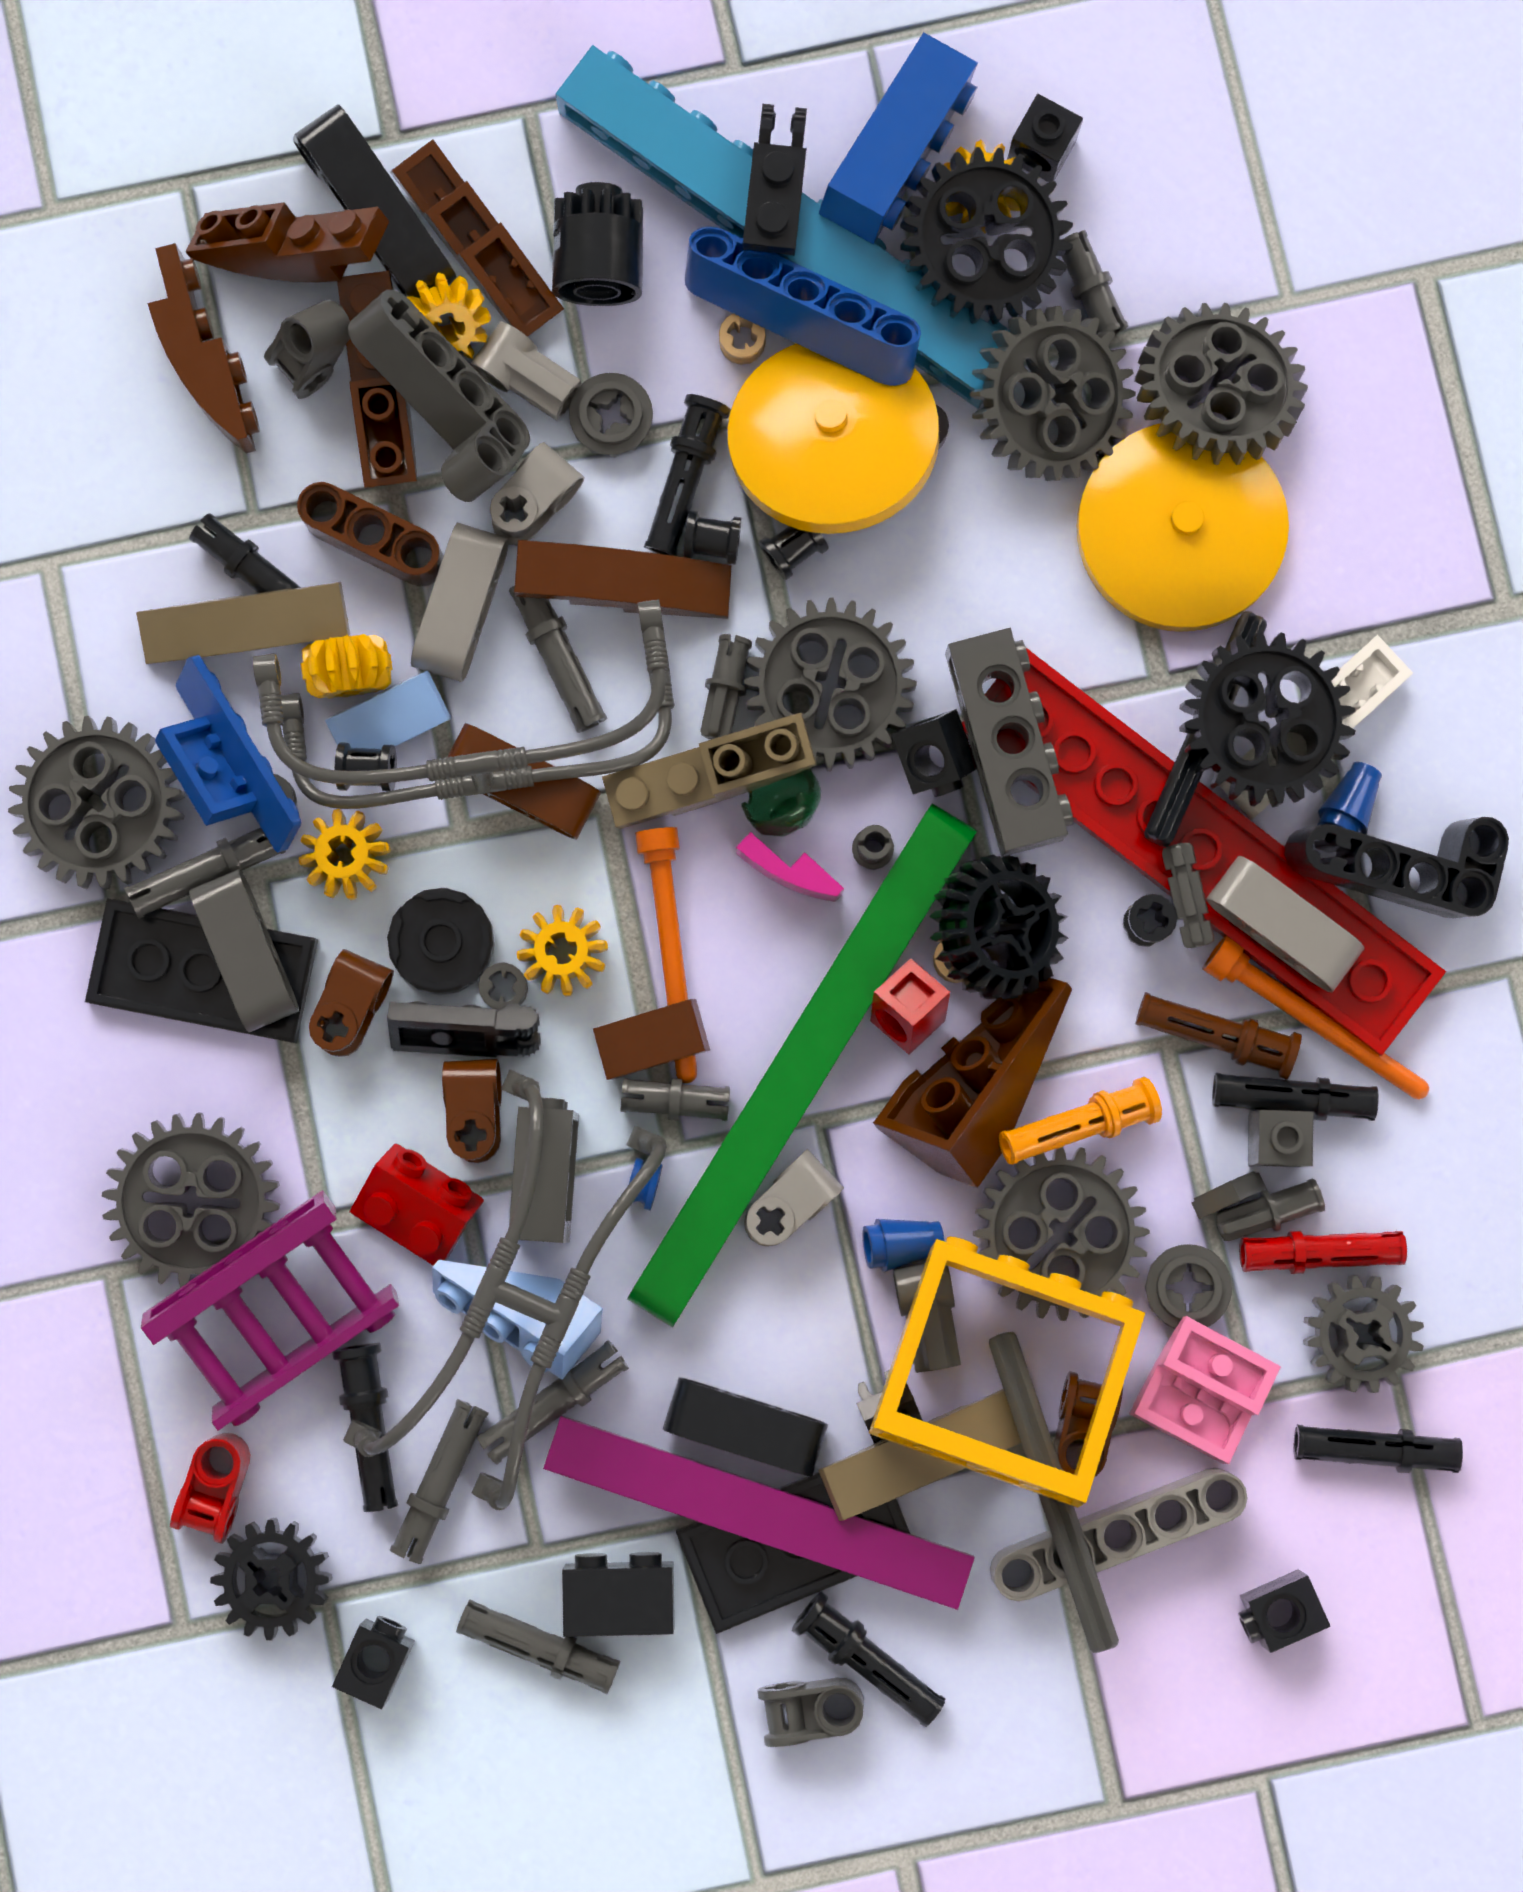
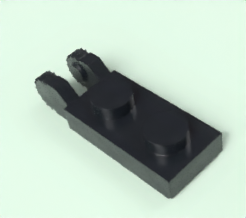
M762 104L758 142H754L742 250L795 256L807 148H803L807 108L795 107L790 132L792 133L791 146L770 144L771 132L775 128L776 112L774 111L773 104Z
M419 1001L410 1003L389 1002L387 1022L390 1045L393 1051L496 1058L497 1055L515 1057L522 1055L524 1057L525 1055L530 1056L532 1053L535 1054V1051L539 1050L541 1045L540 1033L537 1032L538 1026H540L539 1013H536V1009H532L531 1006L527 1007L526 1005L520 1006L519 1004L509 1003L497 1011V1009L482 1008L476 1005L457 1007L429 1005Z

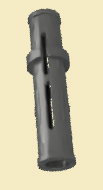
M512 586L508 591L527 626L528 632L525 635L530 645L535 644L541 654L556 689L570 714L576 732H584L604 722L608 718L564 631L567 629V624L563 616L558 618L549 599L516 597L514 593L515 586Z
M260 827L229 842L226 837L216 841L218 847L130 887H124L138 919L150 912L188 896L189 890L238 869L243 871L280 853L283 854L286 850L277 853Z
M609 1340L572 1368L563 1380L557 1379L536 1395L525 1442L560 1418L575 1405L579 1404L583 1407L592 1400L590 1394L621 1372L629 1369L622 1355L605 1368L601 1367L604 1361L618 1352ZM518 1409L484 1433L477 1435L483 1450L500 1437L504 1438L501 1444L487 1454L497 1465L502 1462L503 1458L508 1456Z
M457 1399L455 1402L456 1406L417 1493L411 1492L406 1503L410 1506V1509L394 1544L389 1549L392 1553L402 1558H405V1556L409 1557V1561L417 1564H422L423 1556L439 1520H445L450 1511L445 1506L484 1419L489 1414V1412L477 1406L472 1408L468 1402Z
M469 1599L456 1630L458 1634L479 1640L496 1649L540 1665V1667L550 1670V1676L561 1680L562 1676H565L574 1681L584 1683L604 1694H608L621 1662L577 1644V1638L575 1637L562 1638L555 1634H550L516 1618L489 1609Z

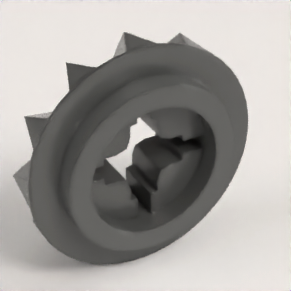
M603 373L586 380L572 397L569 407L571 428L577 441L581 442L593 454L600 453L615 458L619 454L630 450L635 451L638 445L650 433L653 418L651 400L646 390L629 376L619 373ZM621 397L620 416L626 419V423L614 422L603 434V419L596 412V409L609 410L613 404L617 403L618 398Z
M1192 1244L1178 1245L1166 1249L1150 1265L1144 1286L1150 1309L1162 1322L1175 1329L1183 1316H1188L1206 1327L1211 1326L1225 1313L1232 1295L1231 1276L1224 1262L1211 1250ZM1187 1263H1189V1272H1192L1193 1281L1201 1282L1202 1285H1210V1290H1202L1201 1293L1193 1294L1192 1302L1189 1303V1311H1186V1303H1184L1182 1294L1176 1293L1174 1290H1166V1284L1173 1285L1174 1282L1183 1280Z

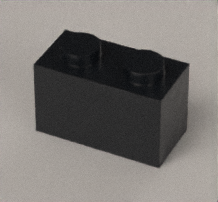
M603 1553L575 1555V1563L565 1564L563 1567V1637L674 1634V1561H662V1553H630L629 1562L607 1563V1554Z

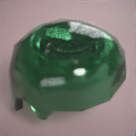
M809 768L748 792V803H741V807L748 822L760 834L781 837L791 835L807 826L813 819L821 800L820 783Z

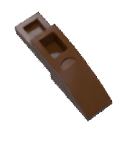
M285 202L211 211L205 213L197 223L196 232L185 252L190 258L198 262L234 273L263 279L312 283L341 281L348 264L371 261L389 224V220L379 207L349 209L340 212L296 217Z
M176 243L155 248L168 298L147 304L165 353L180 380L207 418L243 452H254L256 449L252 434L259 433L260 427L252 401L243 402L239 385L247 383V376L240 353H231L222 337L214 339L213 327L206 307L200 309L197 307L194 291L202 289L194 259L185 260Z
M389 271L343 276L341 281H337L340 306L344 309L350 321L387 289L393 290L391 273ZM350 339L346 344L351 377L349 384L364 488L418 482L410 404L358 351Z

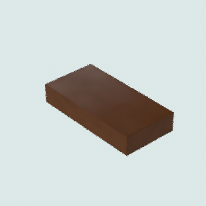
M696 999L685 1000L593 1028L607 1080L617 1079L710 1051Z

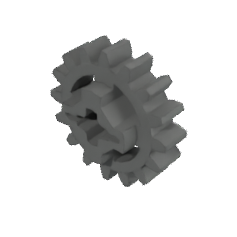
M1358 1275L1348 1276L1346 1290L1337 1282L1329 1283L1327 1286L1331 1298L1326 1300L1314 1297L1312 1303L1320 1310L1318 1317H1304L1303 1321L1308 1326L1315 1328V1335L1303 1340L1305 1346L1318 1348L1319 1353L1310 1361L1312 1366L1322 1367L1328 1365L1330 1368L1325 1380L1335 1384L1345 1376V1390L1355 1393L1360 1387L1361 1381H1364V1385L1370 1393L1379 1392V1379L1381 1378L1392 1386L1400 1384L1395 1371L1398 1368L1413 1371L1415 1365L1407 1358L1409 1350L1423 1351L1424 1347L1421 1343L1412 1340V1332H1417L1424 1328L1423 1322L1409 1320L1408 1314L1417 1306L1415 1302L1404 1301L1399 1303L1397 1299L1402 1288L1398 1285H1390L1384 1292L1381 1291V1277L1370 1276L1365 1288ZM1368 1297L1373 1299L1361 1311L1353 1312L1342 1306L1355 1298ZM1392 1318H1394L1397 1327V1342L1391 1339L1389 1322ZM1347 1322L1363 1325L1370 1323L1367 1332L1373 1337L1372 1340L1380 1346L1360 1342L1356 1345L1359 1335L1353 1330L1354 1327ZM1330 1325L1336 1329L1338 1341L1334 1351L1329 1340ZM1374 1356L1384 1362L1373 1369L1354 1370V1367L1356 1365L1359 1366L1363 1359Z

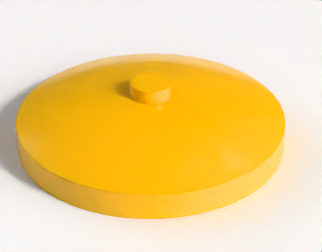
M794 344L765 360L742 385L733 402L729 416L728 446L733 469L741 487L753 503L764 513L787 526L803 531L823 534L847 533L883 522L902 510L916 497L928 480L935 465L939 447V421L933 395L926 381L915 367L911 379L906 383L897 386L885 385L799 344Z
M1159 423L1134 432L1112 447L1114 453L1111 456L1105 454L1098 463L1099 468L1093 470L1081 496L1077 513L1076 528L1079 553L1087 574L1096 589L1113 607L1127 617L1144 625L1167 631L1185 632L1208 629L1223 624L1243 613L1257 601L1275 578L1284 558L1288 542L1289 519L1286 500L1276 475L1262 456L1256 460L1247 451L1241 464L1236 465L1230 454L1224 453L1219 465H1214L1211 451L1204 450L1201 456L1194 460L1192 459V445L1186 443L1182 448L1175 451L1173 445L1177 437L1172 432L1162 437L1156 435L1161 425Z

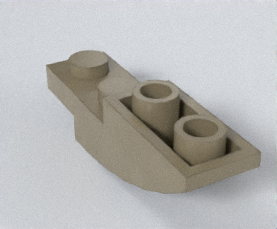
M800 712L698 743L699 747L602 776L615 827L623 829L669 814L673 816L733 798L800 773L817 764L804 717Z

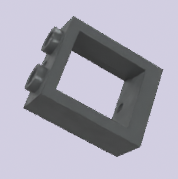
M541 1097L544 1114L541 1160L531 1207L519 1240L570 1243L579 1114L574 1110H567L568 1102L564 1099ZM518 1106L509 1226L518 1202L526 1166L530 1126L529 1107Z

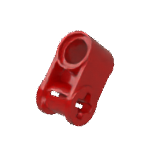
M233 1433L218 1434L205 1441L196 1449L185 1483L173 1508L170 1520L171 1528L180 1530L183 1526L213 1535L214 1542L223 1544L226 1541L236 1516L239 1494L250 1464L251 1454L249 1447L241 1437ZM213 1447H223L232 1455L234 1462L230 1473H220L212 1467L210 1452Z

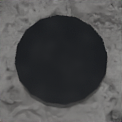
M448 888L423 890L414 895L412 899L406 901L392 917L387 935L389 957L400 976L418 990L437 995L460 992L477 982L483 972L489 967L495 947L493 927L483 908L465 893Z

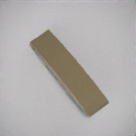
M341 581L136 612L146 664L185 660L196 655L208 657L350 635Z
M1004 1389L974 1403L960 1406L927 1422L1003 1450L1021 1443ZM884 1439L818 1471L838 1520L843 1521L965 1468Z

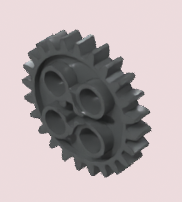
M1202 303L1195 317L1189 309L1184 307L1177 321L1167 316L1160 330L1152 331L1137 362L1140 364L1134 382L1142 386L1136 399L1138 402L1150 403L1144 419H1160L1162 421L1156 433L1158 437L1165 436L1171 432L1177 436L1173 445L1175 451L1182 448L1186 443L1192 445V459L1197 460L1204 450L1211 451L1214 465H1219L1224 453H1229L1236 465L1241 464L1247 451L1254 459L1258 460L1261 458L1266 447L1275 451L1283 437H1289L1297 423L1296 420H1298L1305 407L1301 400L1308 389V385L1299 382L1305 371V365L1290 364L1298 351L1297 347L1281 348L1279 344L1285 332L1281 330L1269 335L1265 331L1269 320L1267 317L1260 319L1256 324L1249 322V308L1245 307L1238 317L1231 316L1228 303H1223L1219 314L1213 315L1208 304ZM1215 348L1223 349L1228 354L1221 353ZM1244 360H1253L1251 362H1248L1245 366H1241L1237 370L1232 382L1227 379L1234 373L1237 366L1241 364ZM1178 376L1186 377L1192 383L1182 381ZM1251 384L1261 387L1264 391L1256 390ZM1210 385L1214 387V389L1206 396L1203 403H1201L1196 408H1189V406L1195 404L1197 401L1199 402L1205 397ZM1213 412L1222 414L1227 420L1218 418Z
M1061 306L1046 307L1045 313H1043L1041 308L1027 310L1026 320L1022 316L1008 319L1010 332L998 330L992 333L998 349L983 348L979 352L989 363L988 367L972 371L976 378L984 381L982 389L970 392V397L983 400L984 405L983 408L972 414V418L977 420L987 419L989 424L980 434V439H997L998 442L991 455L993 457H1005L1010 454L1007 469L1010 471L1022 470L1025 467L1026 478H1040L1043 474L1045 481H1060L1062 474L1065 478L1080 477L1081 468L1084 470H1096L1099 468L1096 455L1104 457L1105 454L1111 456L1114 453L1108 439H1124L1126 436L1124 431L1117 425L1118 420L1133 418V413L1122 407L1124 399L1136 396V392L1123 388L1122 381L1129 378L1134 372L1133 369H1119L1117 364L1127 352L1125 349L1110 350L1108 346L1112 342L1115 333L1113 331H1106L1096 334L1099 319L1097 317L1085 318L1081 322L1082 315L1080 309L1066 310L1063 315ZM1052 344L1058 350L1059 355L1055 368L1051 366L1048 359V351ZM1025 359L1027 366L1031 372H1029L1023 365ZM1017 382L1021 383L1025 392L1024 401L1021 406L1017 405L1014 400L1013 392ZM1086 382L1092 391L1091 402L1088 406L1082 398V389ZM1076 416H1078L1079 419L1082 421V423H1083L1082 428H1080V423H1079L1078 419L1076 418ZM1052 420L1055 421L1058 427V438L1054 444L1051 443L1048 437V426Z
M830 597L826 604L825 612L818 613L812 600L807 601L806 616L802 618L793 609H786L788 625L785 628L773 620L769 622V630L774 637L773 641L759 637L755 641V646L764 654V657H748L747 666L759 673V676L744 679V686L748 690L759 692V695L747 701V709L754 711L763 710L764 712L754 722V726L794 715L785 709L782 701L790 692L802 691L811 698L813 703L811 709L804 713L803 717L814 757L824 758L827 771H832L835 757L841 756L849 769L854 768L855 753L858 751L869 761L874 760L875 753L872 744L876 741L881 746L889 749L892 745V739L886 731L887 728L898 731L906 725L896 712H912L914 703L901 696V693L914 691L917 686V681L902 677V674L908 672L914 666L913 659H898L897 657L906 646L905 639L889 642L887 638L892 631L893 624L888 622L878 629L873 626L876 610L873 608L862 619L855 616L856 601L853 600L847 605L844 613L837 612L835 600ZM839 640H843L847 646L840 665L837 682L844 689L835 688L824 727L816 729L814 721L823 691V684L817 682V680L825 681L827 679L836 643ZM808 641H816L825 648L827 655L819 663L808 664L799 658L797 654L799 646ZM867 655L876 662L878 670L871 677L859 678L849 670V661L855 656ZM853 705L862 712L864 720L856 728L845 729L835 721V711L841 706Z
M84 716L82 731L78 732L72 724L64 721L62 722L63 738L57 739L45 731L43 736L48 748L42 752L37 748L29 746L27 751L35 760L33 766L16 765L15 767L21 775L26 777L25 785L9 786V791L21 797L22 803L8 808V813L15 817L24 818L25 822L12 830L13 834L20 838L31 837L32 839L25 845L22 851L30 857L43 853L37 867L47 873L58 865L56 879L65 884L72 878L75 872L77 886L83 889H88L93 876H96L100 887L105 890L110 889L112 874H116L123 883L131 884L132 875L130 868L136 866L144 873L149 874L151 869L146 858L150 854L162 859L167 857L165 851L159 845L162 838L178 840V836L167 827L169 821L184 820L185 815L171 808V803L185 798V793L180 789L169 787V784L177 780V777L171 768H161L167 761L160 750L150 754L155 745L154 737L147 733L136 741L138 728L134 724L128 722L118 733L117 721L107 716L101 730H98L95 721L89 716ZM93 754H103L105 759L103 771L97 777L85 778L82 771L85 760ZM122 766H128L127 774L116 780L119 769ZM136 786L144 787L146 800L143 806L132 812L126 811L123 805L126 792ZM93 794L100 796L106 804L101 812L93 809V806L88 802ZM59 795H68L71 801L69 812L61 819L52 820L49 815L51 801ZM78 826L75 831V837L72 840H67V832ZM109 827L112 834L109 847L103 852L93 853L89 845L92 833L99 828Z
M201 1112L195 1114L191 1127H186L180 1113L174 1114L170 1131H167L159 1120L151 1122V1130L154 1138L150 1140L140 1132L134 1133L132 1138L138 1150L133 1152L124 1148L119 1149L117 1155L126 1164L125 1168H110L106 1172L110 1178L119 1182L118 1188H111L102 1192V1197L116 1201V1208L111 1209L102 1216L105 1220H119L121 1226L109 1236L110 1241L126 1238L130 1243L121 1255L123 1260L137 1253L143 1257L138 1269L139 1274H143L153 1265L159 1267V1284H163L170 1277L171 1273L174 1272L178 1273V1281L181 1288L191 1280L192 1274L200 1275L255 1237L258 1231L262 1232L273 1223L265 1219L264 1214L280 1209V1203L266 1199L267 1192L280 1186L279 1181L264 1180L262 1173L273 1165L272 1160L256 1163L253 1156L262 1144L259 1141L247 1147L240 1144L245 1128L242 1126L230 1136L224 1134V1117H219L211 1129L205 1128V1119ZM159 1157H171L178 1162L181 1175L175 1185H163L154 1177L153 1166ZM214 1161H225L233 1167L236 1179L231 1188L225 1190L216 1189L208 1181L207 1170ZM190 1186L196 1187V1195L198 1197L236 1198L240 1201V1206L238 1208H226L204 1204L196 1208L194 1214L187 1213L188 1207L185 1203L147 1202L144 1200L143 1195L145 1192H157L179 1196L186 1193ZM162 1210L173 1216L176 1221V1230L171 1238H157L149 1230L148 1220L154 1211ZM219 1215L228 1221L231 1234L227 1241L214 1243L205 1237L202 1225L207 1216Z
M1064 1147L1054 1149L1053 1157L1050 1161L1042 1153L1033 1156L1034 1165L1029 1166L1024 1160L1014 1164L1017 1172L1014 1176L1002 1170L996 1172V1176L1003 1185V1188L1000 1191L984 1188L983 1193L993 1202L991 1209L981 1208L975 1210V1214L988 1220L987 1228L973 1231V1236L988 1240L989 1247L980 1250L978 1254L995 1260L998 1259L999 1255H1008L1027 1262L1053 1236L1054 1232L1049 1227L1052 1221L1065 1223L1088 1197H1093L1095 1205L1068 1231L1069 1236L1073 1239L1069 1245L1064 1242L1054 1244L1042 1260L1033 1269H1029V1272L1049 1278L1048 1266L1050 1262L1057 1256L1064 1255L1074 1263L1076 1270L1074 1279L1082 1283L1080 1290L1101 1297L1102 1292L1110 1289L1114 1293L1124 1296L1127 1292L1119 1280L1121 1276L1138 1278L1140 1275L1129 1264L1131 1257H1147L1148 1254L1144 1249L1134 1245L1135 1238L1150 1234L1149 1229L1135 1226L1134 1219L1144 1214L1147 1210L1146 1207L1141 1206L1130 1207L1128 1200L1138 1191L1136 1186L1123 1189L1117 1186L1124 1173L1122 1169H1117L1108 1175L1103 1173L1106 1162L1105 1156L1097 1157L1091 1165L1085 1164V1148H1078L1072 1160H1067ZM1055 1179L1065 1180L1073 1188V1201L1064 1210L1053 1208L1047 1201V1188ZM1021 1217L1032 1221L1037 1231L1036 1240L1030 1247L1025 1249H1019L1014 1246L1008 1234L1012 1222ZM1094 1217H1103L1112 1227L1111 1240L1101 1248H1095L1086 1239V1226ZM1002 1285L998 1294L1001 1297H1005L1015 1291V1289ZM1016 1290L1019 1292L1016 1302L1018 1310L1022 1311L1033 1300L1036 1301V1315L1038 1318L1044 1319L1052 1305L1056 1308L1059 1320H1067L1069 1308ZM1078 1312L1082 1318L1089 1317L1086 1314Z

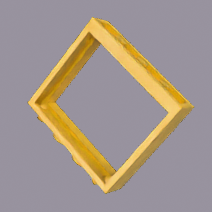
M951 1236L947 1237L946 1242L936 1239L930 1248L869 1434L1077 1508L1087 1502L1145 1312L1132 1308L1133 1301L1120 1294L1104 1291L1100 1297L1080 1290L1082 1283L1072 1277L1051 1273L1050 1277L1046 1278L1029 1272L1030 1265L1018 1258L999 1255L998 1259L995 1260L978 1254V1246L967 1240ZM945 1265L1120 1326L1074 1475L897 1412Z

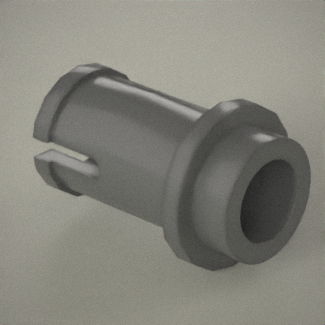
M880 825L867 826L853 840V857L860 866L866 869L876 870L883 868L890 862L893 856L894 844L891 834ZM868 840H876L882 845L883 849L875 853L870 852L863 845Z

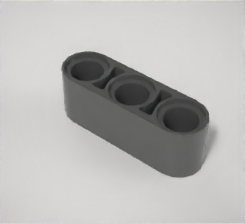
M238 869L189 890L197 917L245 1029L248 1032H252L299 1012V1006L242 871Z

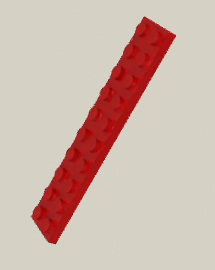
M1026 648L1030 662V671L1024 672L1025 681L1029 693L1038 692L1044 711L1045 721L1038 723L1043 744L1052 743L1058 761L1059 773L1052 775L1057 795L1066 794L1070 803L1073 821L1172 897L1167 879L1172 877L1171 870L1165 871L1162 858V850L1166 847H1161L1148 841L1144 837V831L1175 762ZM996 679L985 693V696L993 702L1000 703L1007 701L1011 697V690L1006 682ZM963 721V722H962V725H963L965 734H966V736H967V732H966L965 725H964V721ZM1006 729L997 734V743L1004 752L1018 754L1025 749L1024 738L1019 732ZM1021 780L1039 794L1037 787L1032 782ZM1199 781L1176 836L1169 846L1178 843L1192 844L1197 864H1193L1192 868L1193 872L1199 871L1205 899L1238 856H1242L1263 868L1348 931L1362 943L1364 951L1333 993L1310 982L1220 915L1208 903L1209 913L1204 914L1205 921L1211 920L1214 931L1222 937L1228 936L1244 948L1243 952L1250 956L1254 962L1342 1026L1379 1056H1382L1447 971L1335 885L1306 877L1293 871L1287 864L1284 855L1285 847Z

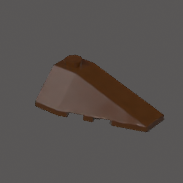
M1048 978L1047 981L1039 982V989H1035L1032 993L1018 995V998L1003 1000L1002 998H997L981 1012V1023L960 1042L955 1037L951 1038L941 1047L945 1053L942 1058L923 1074L916 1069L900 1084L873 1124L878 1130L939 1174L978 1188L1002 1154L999 1145V1133L1015 1129L1072 992L1071 986L1067 982Z

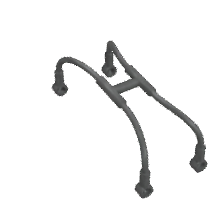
M660 600L637 602L647 671L649 672L651 684L649 700L640 714L629 723L600 736L531 750H525V747H516L514 749L445 757L443 759L427 760L425 765L394 769L340 771L320 768L304 762L307 760L304 739L302 699L300 693L281 695V672L278 657L275 653L253 656V671L260 699L262 725L267 727L268 737L273 750L278 758L292 770L295 782L301 792L319 805L336 809L377 807L436 796L439 800L457 798L459 796L506 791L507 789L533 787L535 782L596 776L630 769L647 762L658 754L667 742L671 730V709L674 708L675 704L671 687ZM658 712V728L654 738L647 746L635 753L611 760L539 769H532L531 766H528L529 763L582 755L618 744L640 732L653 720ZM428 778L429 781H435V783L366 795L340 796L320 791L309 779L346 785L392 783Z
M509 1070L501 1090L524 1099L529 1103L530 1126L526 1166L512 1221L505 1238L501 1237L499 1239L490 1263L469 1306L467 1315L460 1327L462 1334L431 1386L396 1426L380 1438L381 1431L360 1421L352 1420L343 1439L345 1443L357 1448L363 1456L372 1457L385 1452L406 1436L431 1409L446 1389L465 1359L474 1339L480 1338L495 1303L543 1322L546 1325L537 1343L538 1345L531 1356L533 1365L527 1377L514 1422L503 1481L480 1472L471 1492L476 1497L487 1501L495 1510L505 1509L513 1499L527 1428L545 1369L551 1368L556 1353L577 1310L579 1301L582 1298L581 1296L584 1294L588 1281L591 1278L588 1273L595 1258L619 1220L660 1166L667 1148L663 1137L634 1126L626 1145L649 1155V1157L592 1236L576 1268L572 1267L570 1269V1273H568L555 1303L505 1282L520 1249V1245L517 1243L531 1207L541 1160L544 1128L543 1103L539 1082L513 1070Z

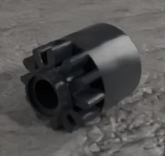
M605 182L584 183L576 187L575 193L564 192V198H555L554 252L552 262L553 295L563 301L586 306H617L638 300L642 296L643 282L642 200L631 199V193H623L621 187Z

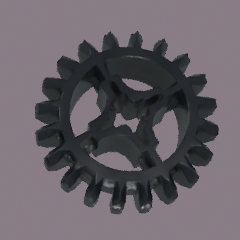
M988 855L981 857L980 860L964 863L963 866L959 867L960 872L952 873L949 877L945 878L948 889L940 890L938 894L934 895L942 906L941 910H936L929 916L939 923V931L935 932L929 939L941 942L943 950L936 960L943 963L951 962L947 977L953 980L963 979L962 990L969 993L979 992L980 998L984 997V999L988 1000L1002 998L1007 1000L1018 998V995L1034 992L1035 989H1039V982L1047 981L1048 978L1054 976L1050 965L1058 964L1059 961L1064 959L1056 948L1057 944H1063L1069 939L1059 932V923H1062L1069 916L1057 913L1055 904L1062 895L1056 893L1049 894L1047 889L1051 878L1044 875L1036 876V864L1028 862L1020 864L1018 857L1011 855L1003 857ZM982 949H984L988 953L991 960L988 959V957L984 954ZM996 960L999 966L994 964L992 961Z

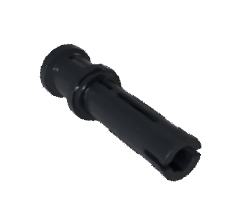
M687 394L684 404L687 406L679 435L673 436L670 442L671 452L675 455L659 499L648 539L644 544V548L657 554L676 556V549L689 510H691L704 465H709L711 461L715 460L717 451L713 446L722 419H727L731 411L723 403L696 394ZM705 419L700 435L696 436L700 420ZM687 460L691 461L689 470L685 471ZM682 483L684 485L672 522L667 523L679 484Z
M367 1343L336 1349L332 1352L334 1360L339 1361L344 1391L339 1396L340 1405H343L344 1410H349L351 1421H360L382 1432L381 1438L386 1434L382 1404L387 1403L386 1398L389 1397L387 1388L381 1387L377 1354L381 1352V1344ZM355 1448L364 1504L363 1511L384 1510L383 1506H386L387 1509L397 1507L398 1500L395 1496L389 1450L372 1457H365Z
M822 1591L819 1592L799 1615L792 1627V1632L797 1636L802 1634L808 1636L829 1653L828 1660L831 1663L840 1666L846 1663L878 1688L881 1693L888 1696L917 1719L923 1727H927L943 1708L946 1698L938 1695L902 1664L898 1663L865 1637L867 1630L864 1629V1625L860 1621L851 1622L827 1603L828 1596Z

